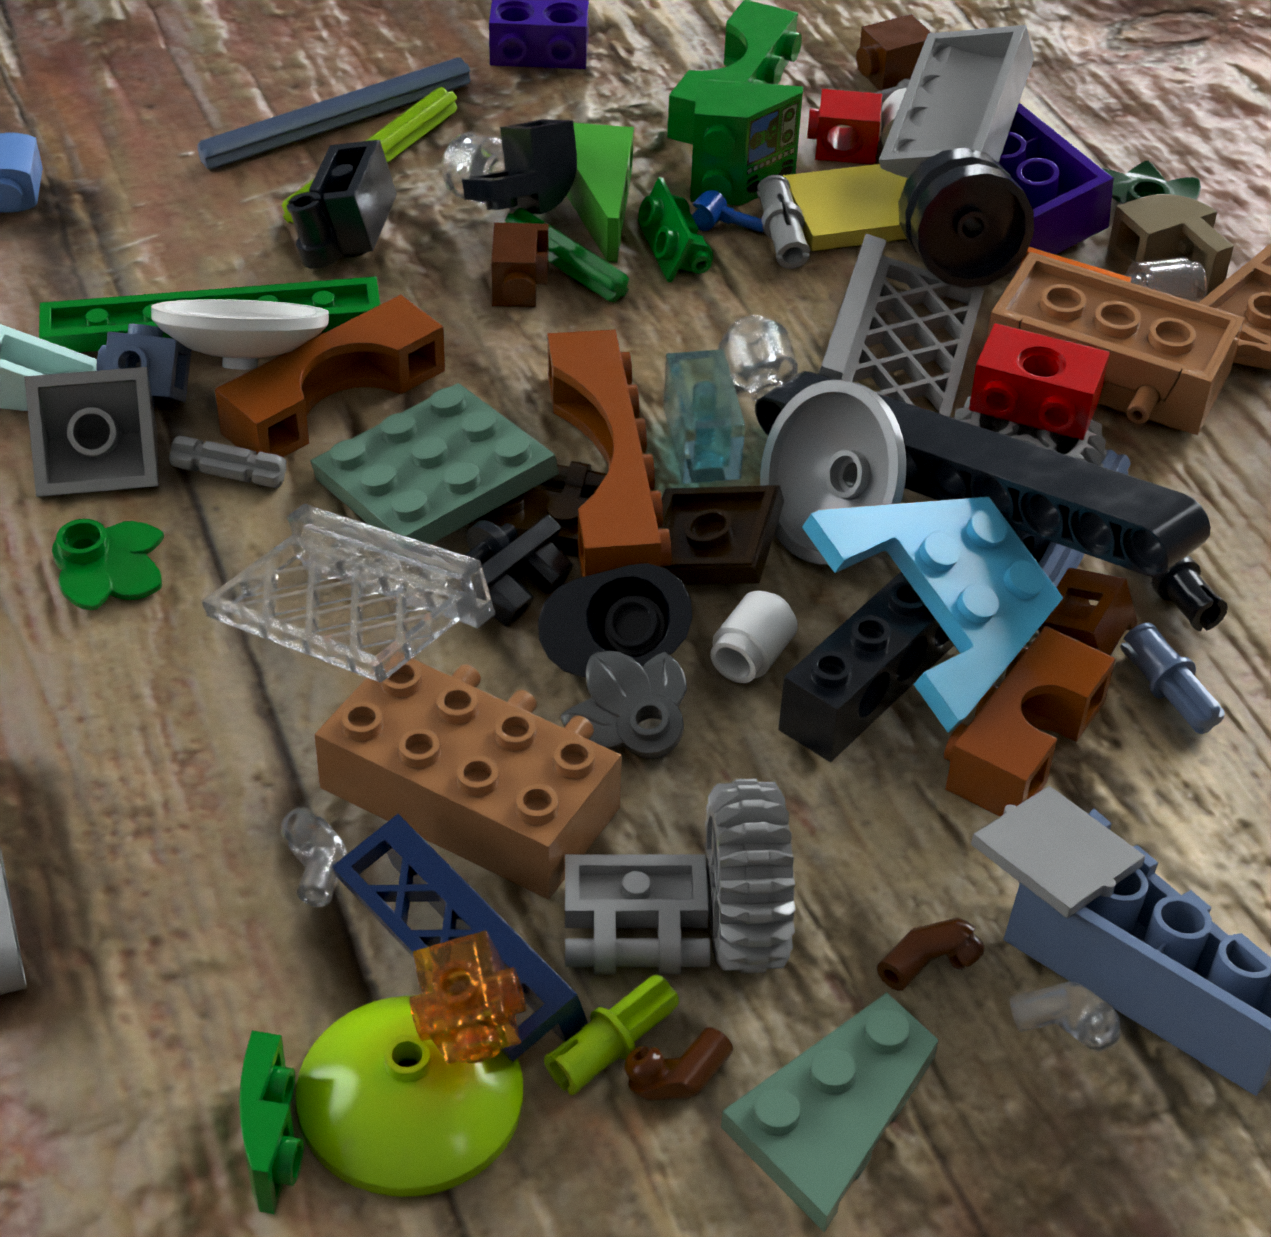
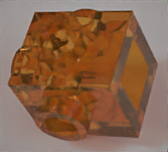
M487 930L413 951L421 993L410 997V1008L414 1025L420 1040L423 1042L432 1039L447 1064L457 1061L461 1063L483 1062L495 1057L502 1048L521 1043L515 1015L527 1010L522 985L515 967L505 969L504 962Z

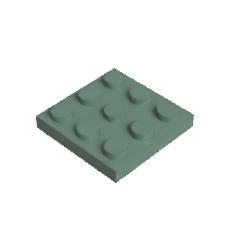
M460 383L436 391L430 398L401 413L386 417L375 427L352 439L338 442L331 450L310 460L316 480L406 557L413 555L559 474L556 456L553 452Z

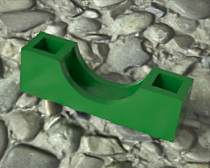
M743 0L726 22L724 65L726 67L713 70H688L669 94L667 138L693 145L694 113L699 79L778 85L784 68L789 61L794 62L800 52L802 35L796 32L798 12L751 0Z

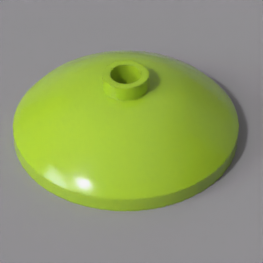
M403 995L377 1000L363 1005L335 1021L319 1036L310 1048L302 1063L296 1085L298 1121L302 1135L313 1155L326 1169L344 1182L359 1189L386 1196L409 1197L434 1194L472 1179L492 1164L507 1147L518 1126L523 1106V1076L518 1058L512 1062L455 1001L426 995ZM404 1061L418 1062L416 1065L411 1067H402L397 1065L398 1063Z

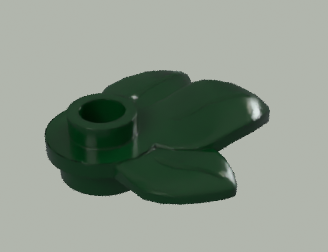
M1150 161L1140 163L1126 174L1102 168L1114 178L1112 199L1120 204L1158 194L1179 195L1195 200L1200 195L1201 184L1198 178L1183 177L1166 181Z

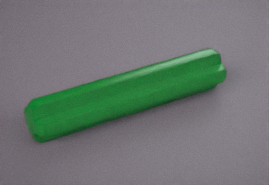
M518 208L513 214L508 213L505 218L506 223L548 224L524 208ZM549 225L550 264L608 302H616L621 296H626L629 291L627 287L629 277L627 274Z

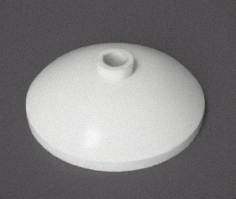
M229 299L178 300L153 304L151 306V319L162 331L187 348L207 355L222 357V367L255 369L258 367V358L272 357L291 352L319 335L329 324V311L315 306L273 301Z

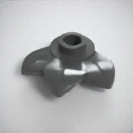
M603 651L592 654L586 666L587 688L592 698L567 709L561 714V721L564 727L574 716H582L588 719L594 728V733L589 740L610 750L625 747L631 753L644 759H658L669 754L680 742L684 731L683 717L679 706L687 692V682L684 671L679 663L666 652L654 656L643 667L632 657L621 652ZM654 718L661 720V723L652 729H644L638 725L646 719Z

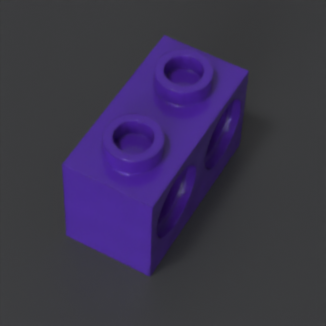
M492 0L489 18L490 66L586 69L589 36V0Z

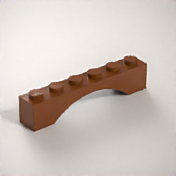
M616 329L547 333L548 384L553 413L574 425L587 436L605 458L609 468L607 475L596 492L578 508V560L581 577L634 564L649 563L659 567L671 566L672 552L669 529H658V527L663 526L662 497L660 490H654L655 470L652 453L646 454V424L644 418H639V393L637 384H632L630 352H620Z

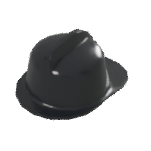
M649 563L626 565L577 578L559 586L544 602L538 619L539 641L548 659L564 672L586 678L588 660L596 652H621L632 657L643 667L647 661L660 653L673 654L687 638L693 619L691 598L680 579L666 568Z

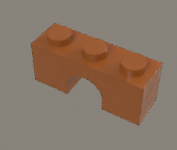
M1045 626L1030 647L1024 646L1008 665L1003 682L999 686L993 684L981 698L976 708L975 718L969 726L960 723L951 734L944 751V759L950 761L945 790L1000 817L1003 815L1006 805L1018 806L1040 792L1048 781L1057 738L1038 729L1050 730L1077 742L1105 703L1116 658Z

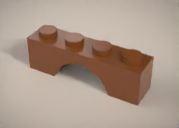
M400 294L319 335L295 350L284 353L215 388L220 433L236 447L256 451L257 454L264 452L285 457L309 444L307 416L311 409L325 397L342 390L359 387L380 388L403 394L444 372V326Z

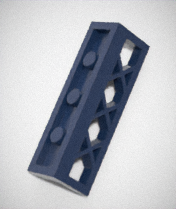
M399 814L395 815L332 866L337 878L512 1062L551 1029L563 1042H566L588 1023L577 993ZM387 853L393 867L400 873L399 884L368 885L359 874ZM386 902H396L395 912ZM410 902H428L443 917L442 930H411L407 925ZM429 947H440L439 956L437 957ZM453 947H472L488 963L487 976H455L451 971ZM498 993H517L534 1011L530 1017L511 1033L496 1019ZM473 994H485L484 1005Z

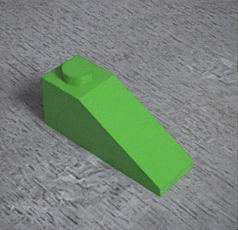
M573 123L577 150V169L574 182L567 197L606 261L617 262L633 171L634 127Z

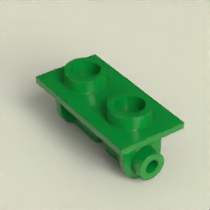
M658 177L650 195L646 196L640 205L637 220L667 282L672 283L679 269L696 274L707 272L712 265L714 254L711 247L706 244L703 236L697 234L699 229L690 213L688 202L682 197L672 195L664 179Z

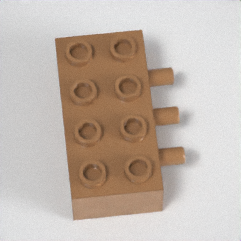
M1029 252L991 311L986 341L994 323L1108 351L1110 354L1099 404L1119 412H1127L1128 418L1137 424L1152 420L1164 424L1171 429L1198 435L1231 371L1245 317Z
M392 650L314 734L320 788L387 821L399 814L423 839L549 900L565 880V854H585L620 809L622 755L589 740L594 733V728L591 722L582 716H574L562 728L532 714L537 707V702L534 696L525 690H517L506 702L476 688L480 684L481 677L479 672L471 665L463 664L449 676Z

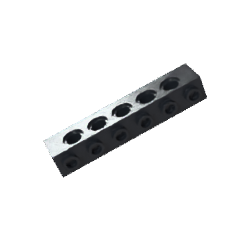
M1012 527L1037 563H1039L1051 541ZM902 572L897 574L784 676L778 730L830 763L918 680L923 672L929 670L954 646Z

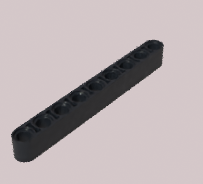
M802 371L759 398L755 404V414L763 431L769 435L782 409L803 389L821 381L834 379L810 371ZM878 394L892 410L903 435L906 451L905 489L938 501L989 497L1013 528L1150 577H1158L1165 574L1204 544L1210 536L1211 526L1206 512L1195 499L1184 493Z

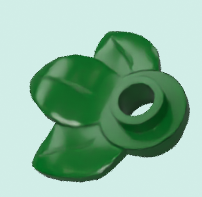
M77 519L66 523L57 532L56 540L52 546L54 562L61 570L58 579L59 589L64 597L73 605L85 610H97L110 594L122 600H138L156 593L162 588V577L158 567L146 554L152 552L162 542L164 532L154 526L137 521H123L107 528L100 522L92 519Z

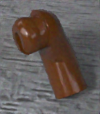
M706 1027L681 1057L664 1058L658 1048L652 1047L649 1050L647 1046L638 1047L629 1053L624 1063V1071L629 1078L628 1086L637 1096L647 1101L692 1098L702 1091L733 1053V1046L728 1037L712 1027Z

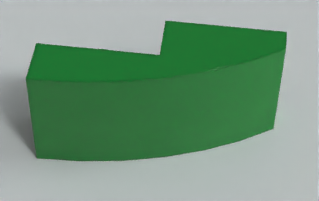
M252 1030L241 1074L239 1097L240 1125L251 1188L259 1212L274 1214L283 1185L294 1186L302 1165L304 1142L302 1138L294 1137L290 1104L295 1086L294 1068L286 1067L282 1035Z

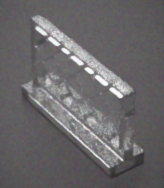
M307 504L301 505L286 516L292 531L290 537L202 600L207 617L379 683L385 681L458 621L479 628L495 615L480 560ZM296 559L302 561V566L284 569ZM335 578L341 580L339 582L320 586L321 581L331 580ZM307 585V589L277 595V591ZM263 594L261 599L238 603L244 598ZM374 594H382L386 596L363 601V597ZM351 600L349 605L319 611V606ZM306 609V614L284 619L275 618L277 615ZM422 609L431 612L418 616L408 617V612L418 611ZM396 615V620L363 627V622ZM350 625V630L325 636L318 634L320 631ZM393 642L377 656L362 651V648Z

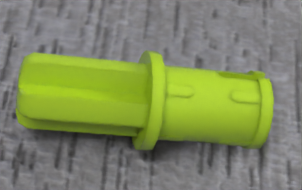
M652 975L611 1009L608 1010L601 1006L594 1009L590 1015V1022L566 1042L564 1041L544 1056L545 1067L554 1082L563 1091L567 1089L570 1095H575L608 1065H611L619 1058L626 1060L629 1053L635 1049L634 1042L678 1006L680 1001L677 992L664 977Z

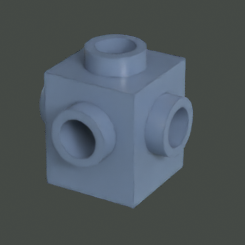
M128 324L127 333L108 331L107 343L100 347L97 355L96 370L147 367L154 408L156 399L186 402L192 350L173 338H164L163 331L159 327Z

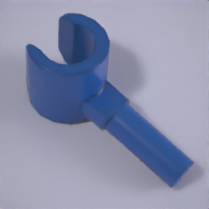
M706 191L693 202V206L699 209L692 214V217L700 231L710 230L718 221L728 224L732 223L761 233L764 231L760 218L727 207L725 198L717 191Z

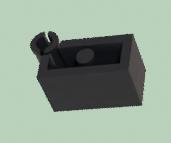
M380 139L330 145L311 184L310 192L296 195L288 201L287 209L291 214L299 237L296 240V247L302 264L308 268L318 269L335 263L342 255L357 257L374 250L397 195Z

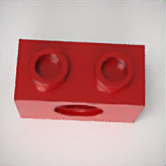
M994 323L976 363L969 410L1084 440L1101 396L1110 352Z

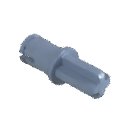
M1139 624L1125 635L1123 639L1126 642L1121 643V651L1146 676V679L1150 682V692L1154 697L1158 699L1166 697L1196 733H1208L1214 726L1222 722L1225 716L1224 710L1194 676L1196 672L1195 663L1188 657H1181L1176 653L1154 624Z

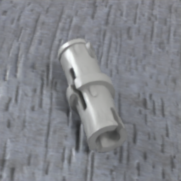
M781 175L767 176L757 186V195L764 211L761 219L764 233L773 241L776 260L779 265L788 269L798 268L804 265L810 257L809 253H807L810 252V248L806 243L803 233L805 224L803 212L793 201L789 181Z

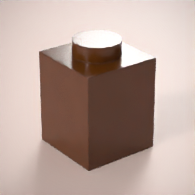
M912 14L862 26L860 47L856 52L857 69L879 91L896 87L901 80L911 79L927 35L932 32Z

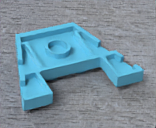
M989 497L818 510L811 513L802 526L834 573L882 551H887L960 654L923 672L913 684L948 733L955 730L968 716L1063 599V596Z

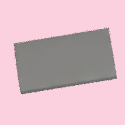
M1018 25L928 33L880 155L879 163L881 169L909 178L925 160L941 151L958 148H969L985 152L999 163L1034 61L1027 26Z

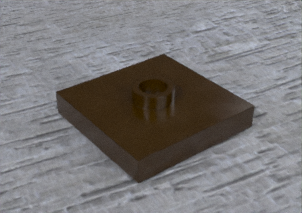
M780 485L665 489L662 496L663 526L658 527V529H669L672 559L671 566H662V568H666L680 579L683 585L760 583L784 505Z

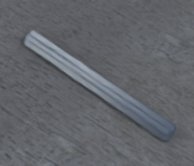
M453 58L200 140L197 144L198 155L201 163L207 169L212 170L418 102L439 87H444L449 92L467 86L471 81L470 68L462 58Z

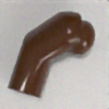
M953 918L911 929L877 965V972L887 986L894 990L902 991L931 960L946 954L954 968L963 969L965 966H971L981 958L985 946L983 941L973 933L976 927L966 920Z

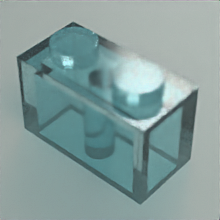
M724 349L667 353L664 411L682 483L741 479L745 422Z

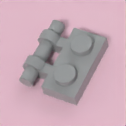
M565 854V928H594V938H565V967H594V974H616V967H658L659 974H681V967L710 966L709 938H681V928H707L706 854ZM616 928H658V938H616Z

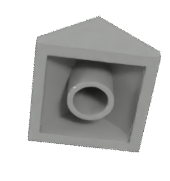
M147 367L24 376L36 497L159 487L158 432Z

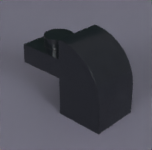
M540 119L500 127L505 170L462 178L464 200L486 202L487 210L510 208V212H515L518 208H524L532 214H543L551 211L567 196L576 175L577 150L573 120Z

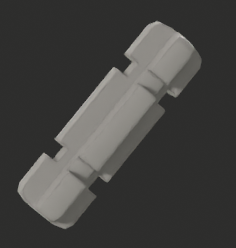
M181 435L174 438L169 455V461L173 467L195 472L199 470L205 474L249 483L252 480L255 484L278 488L283 484L287 468L286 459L278 455L264 452L257 454L256 451L210 441L204 443L203 440Z

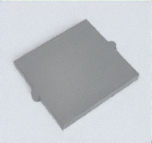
M1051 786L1044 788L1018 806L1006 805L1003 815L974 833L971 841L973 847L1066 918L1100 895L1103 897L1112 896L1115 885L1142 867L1145 855Z

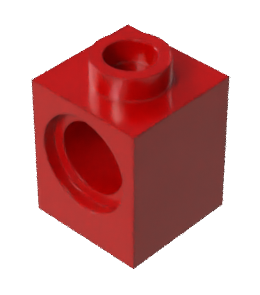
M822 89L820 109L810 108L807 139H817L815 160L876 164L882 94ZM837 125H848V126H850V127H848V128H841V127H838Z

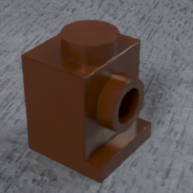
M494 222L491 259L492 306L536 307L537 285H547L549 224Z
M1068 568L1056 587L1063 596V599L1038 630L1040 633L1047 626L1111 656L1124 632L1133 629L1138 623L1127 579ZM1089 599L1099 602L1096 606L1090 605Z

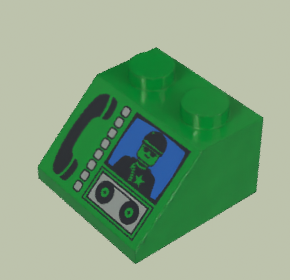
M699 79L694 113L690 202H694L702 193L714 190L722 194L727 205L742 206L758 198L757 186L767 176L796 174L803 86Z

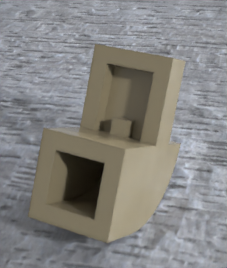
M1158 194L1142 197L1116 206L1108 250L1139 278L1174 266L1199 290L1208 295L1226 280L1234 246L1214 229L1217 215L1215 209L1189 197Z

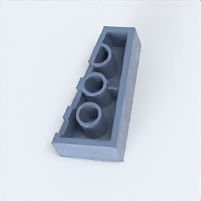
M1093 808L1088 814L1110 830L1112 823ZM1138 845L1134 846V848L1145 855L1142 867L1117 883L1112 896L1103 897L1100 895L1068 918L1064 917L1022 883L1019 884L1004 935V941L1253 1095L1257 1096L1271 1079L1270 956L1242 933L1233 935L1225 933L1212 921L1209 914L1212 907L1191 890L1183 895L1179 894L1155 873L1158 862Z

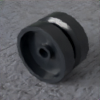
M969 148L941 151L922 162L906 180L898 202L899 224L908 242L919 255L926 268L944 283L959 287L970 288L989 285L1009 274L1026 255L1034 235V211L1023 189L1011 178L1004 167L985 152Z

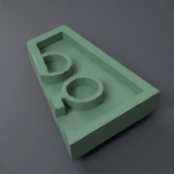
M886 992L722 1111L721 1128L825 1233L837 1214L839 1203L854 1179H859L871 1160L874 1147L890 1122H895L934 1060L939 1040Z

